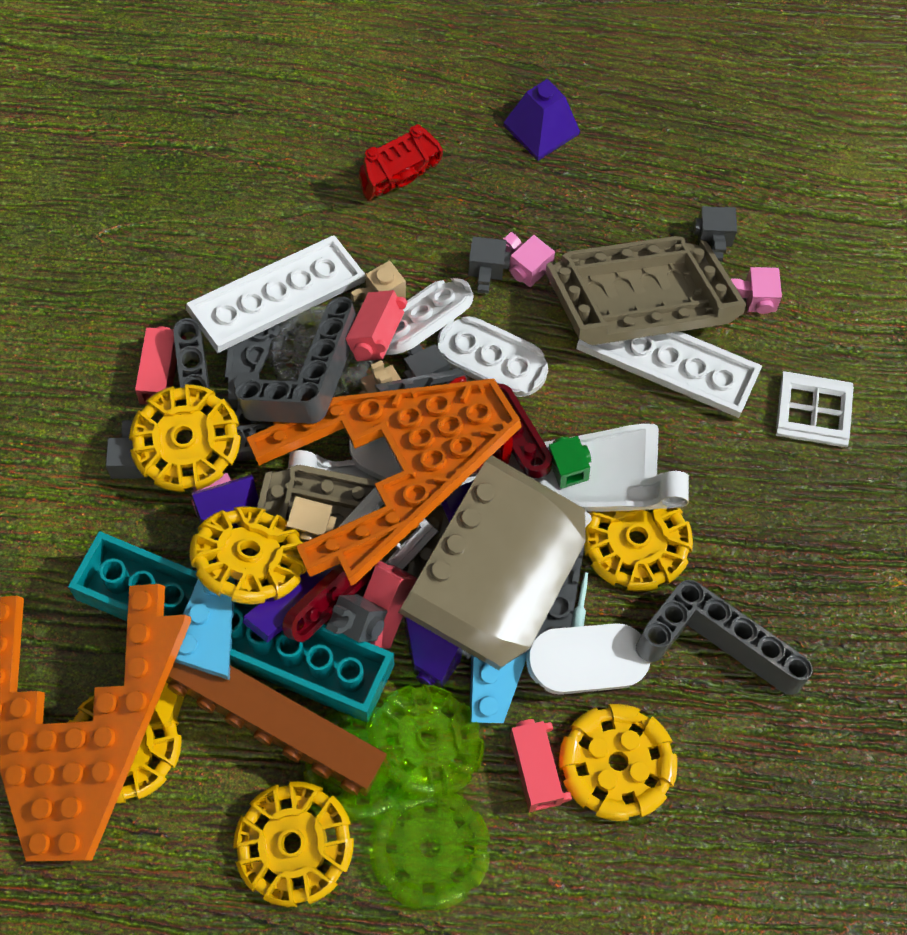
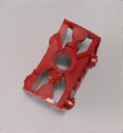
M416 124L410 127L408 133L383 146L367 149L364 154V164L361 165L359 170L360 184L367 201L382 193L383 195L387 194L397 187H404L413 182L417 177L423 175L426 169L436 167L443 155L440 143L425 128Z

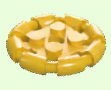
M185 384L183 388L174 389V386L165 388L146 400L148 404L142 411H137L129 434V440L132 441L133 446L130 453L139 472L144 477L149 476L153 479L155 485L175 492H185V489L195 487L196 490H200L224 476L222 472L226 467L233 465L239 452L241 436L237 433L239 421L231 405L225 399H219L215 396L214 391L191 384ZM186 400L187 405L176 406V401ZM207 405L212 408L208 415L201 412L204 406L206 407ZM157 411L164 415L158 424L151 419ZM224 428L225 435L216 436L215 429ZM182 430H190L193 433L192 439L186 444H180L176 441L177 434ZM152 437L153 445L145 446V440ZM212 452L219 456L213 465L208 462ZM161 458L167 464L162 470L156 467ZM193 467L194 475L183 477L182 468Z
M241 506L234 507V510L229 512L221 510L205 519L198 527V534L193 535L191 539L189 557L191 566L197 569L196 576L199 581L219 597L221 594L232 598L231 601L236 603L263 604L265 599L274 598L278 600L286 596L300 583V575L306 572V568L296 546L304 542L299 539V531L286 528L288 521L278 514L273 516L266 513V509ZM236 523L239 527L232 529V524ZM249 548L255 550L258 554L248 556L242 553L241 550ZM214 559L217 560L216 563L209 564L208 562ZM280 564L286 565L288 569L280 566ZM229 577L239 580L238 584L235 585L228 582ZM267 579L270 585L262 586Z
M680 508L654 509L653 513L645 510L588 512L591 515L592 521L585 527L586 542L584 544V554L590 557L593 570L609 584L615 586V583L627 587L628 591L633 592L652 591L658 589V585L662 583L669 584L674 581L686 568L689 562L687 560L688 553H691L693 548V536L688 521L685 522L681 515L683 511ZM665 521H671L673 527L668 529ZM604 522L610 525L605 530L599 528V524ZM639 531L645 535L646 541L641 544L634 543L630 539L629 534ZM668 545L674 546L675 549H676V552H675V553H672V552L666 551V550H667V546H668ZM607 546L611 554L603 557L600 550ZM657 563L660 571L653 574L650 566ZM621 565L625 569H633L632 575L620 572Z
M94 695L77 708L79 712L73 720L68 722H87L89 719L93 720ZM154 710L127 775H133L134 784L122 787L116 804L126 803V799L138 797L140 800L155 792L167 781L165 776L171 768L175 769L182 745V737L177 732L176 726L179 725L176 716L172 720V725L165 729L157 712ZM153 730H164L165 737L155 739ZM152 756L160 759L155 769L148 766L152 761Z
M608 704V708L598 710L595 707L588 710L571 724L572 730L568 737H563L560 746L559 768L564 772L566 780L563 783L567 791L571 793V797L583 809L586 806L596 812L595 816L602 819L629 821V817L639 815L642 818L649 815L667 799L665 794L669 787H674L676 781L677 754L672 752L670 744L673 741L670 735L653 716L648 718L640 713L641 709L634 706ZM611 721L613 729L603 732L601 723ZM632 724L644 730L641 736L635 731L629 730ZM582 737L591 741L588 749L580 746L579 742ZM658 748L660 758L651 760L649 750ZM613 755H620L626 760L627 767L621 771L614 770L609 764V758ZM585 766L587 775L578 776L576 767ZM649 776L657 780L654 788L644 784ZM596 787L608 793L604 801L592 795ZM632 794L634 802L625 804L622 797Z
M290 781L287 786L279 787L277 784L261 792L249 803L251 807L245 816L241 815L234 834L233 849H237L238 861L235 863L241 878L252 892L258 891L264 896L263 900L274 905L297 907V904L308 901L309 904L319 901L338 885L336 881L343 871L347 872L351 863L354 838H350L348 826L351 825L347 812L334 795L329 797L323 793L322 787L308 782ZM291 799L292 808L282 810V800ZM314 803L322 808L317 816L308 812ZM261 814L269 818L263 830L255 824ZM335 829L337 840L327 842L325 830ZM296 833L301 839V846L295 853H288L284 847V841L288 835ZM258 844L259 857L252 858L250 847ZM324 859L332 863L325 874L317 869L323 864ZM269 869L277 875L272 884L264 879ZM303 877L304 888L295 889L293 879Z

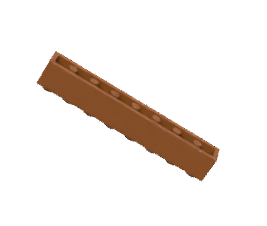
M176 662L173 664L166 681L168 689L181 697H185L187 694L197 700L196 704L201 709L209 713H213L215 710L226 716L224 720L234 728L241 730L244 726L254 732L253 737L262 744L270 746L273 743L283 749L282 754L297 763L300 760L312 765L311 770L324 779H328L329 776L341 782L340 787L352 795L357 796L358 793L367 796L386 763L387 754L231 665L230 680Z

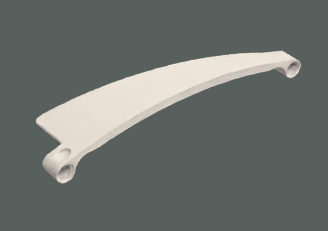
M655 424L628 425L578 436L582 446L587 445L591 455L589 481L560 489L553 469L544 477L532 478L539 483L545 480L571 501L583 507L586 512L681 508L689 503L688 474L681 471H668L657 475L659 428ZM555 440L544 442L548 450L549 444L553 443ZM304 450L292 451L289 455L288 469L295 465H305L381 481L360 470L353 460L335 462ZM511 453L508 465L524 473ZM478 473L471 474L463 482V485L473 481Z

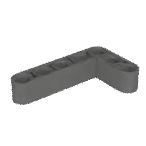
M337 297L326 306L297 381L252 379L243 381L236 387L235 395L247 420L312 424L321 421L326 416L350 352L346 337L356 318L351 299L348 297Z
M191 318L181 319L175 324L173 330L180 388L185 387V384H191L210 389L204 340L200 326ZM193 332L196 334L190 340L182 339L185 333ZM190 360L199 361V364L194 368L185 367V364ZM182 400V406L187 405L186 400ZM208 405L204 406L201 412L208 415L212 408ZM255 423L237 427V433L241 436V444L234 462L256 459L246 437L271 427L270 424ZM224 428L215 429L216 436L225 435ZM186 430L187 443L193 436L190 430ZM212 452L208 462L213 465L219 456Z
M684 580L676 587L646 625L636 644V651L643 660L647 662L659 661L688 625L785 694H797L813 672V667L806 657L694 580Z

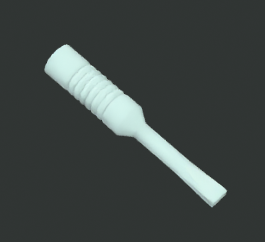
M587 572L583 574L578 606L574 608L571 627L584 626Z

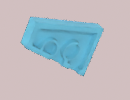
M229 577L228 582L235 584V579ZM199 579L183 615L191 617V623L175 662L230 680L234 602L231 601L232 598L221 594L219 597L214 594Z

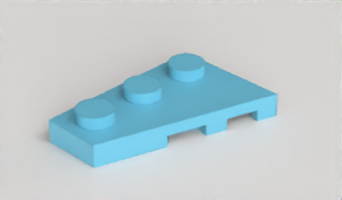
M527 652L515 658L500 670L471 655L469 722L504 723L526 662Z

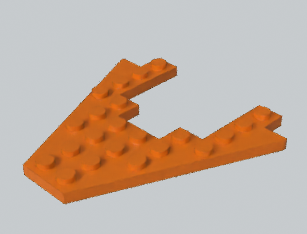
M485 379L333 397L326 416L317 423L273 422V426L246 438L260 466L342 429H345L355 449L384 436L402 470L400 473L375 483L376 490L385 507L296 546L310 577L341 564L352 586L413 529L417 528L437 506L521 428V422L495 379Z
M164 585L129 586L124 686L95 687L93 721L43 724L45 692H17L24 598L17 595L0 597V773L26 862L92 861L191 623V617L187 615L164 616Z

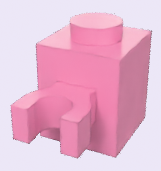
M512 232L503 238V240H507L506 252H511L509 271L517 281L525 283L528 287L533 286L546 274V265L549 262L553 264L555 251L535 235L530 237L524 244Z
M750 267L746 281L731 279L742 298H746L747 312L768 314L777 311L782 299L779 268Z

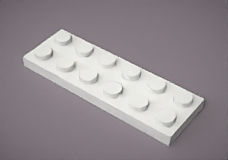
M333 235L186 303V311L199 324L202 333L216 352L219 353L364 283L366 276L336 236Z
M683 332L598 345H590L579 339L576 348L579 351L737 418L740 417L762 368L760 364Z

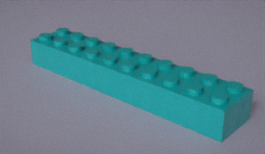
M99 531L68 588L77 601L127 621L129 586L164 585V616L183 615L198 578L196 576L197 571ZM234 602L231 633L232 649L230 651L231 666L363 722H369L394 668V653L368 642H357L343 633L335 634L326 629L327 625L325 624L304 642L287 638L282 630L267 643L243 624L244 616L258 604Z

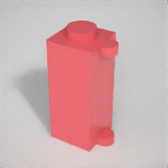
M394 290L368 292L346 337V341L356 361L383 360L404 315L403 309L407 305V300L404 297H397Z
M164 326L156 328L146 327L135 387L139 404L147 405L146 400L152 395L173 386L177 363L174 329Z
M381 561L374 566V571L363 598L387 610V614L384 619V629L378 636L377 641L367 642L383 649H390L403 618V615L398 612L418 578L395 565H388Z
M534 719L516 723V727L512 728L510 733V740L529 813L560 806L562 803L572 800L570 792H562L547 732L553 730V725L551 722L544 723V721L535 723Z

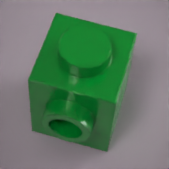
M578 436L571 438L561 437L549 444V451L552 456V469L560 489L589 481L591 455L587 445L582 446Z

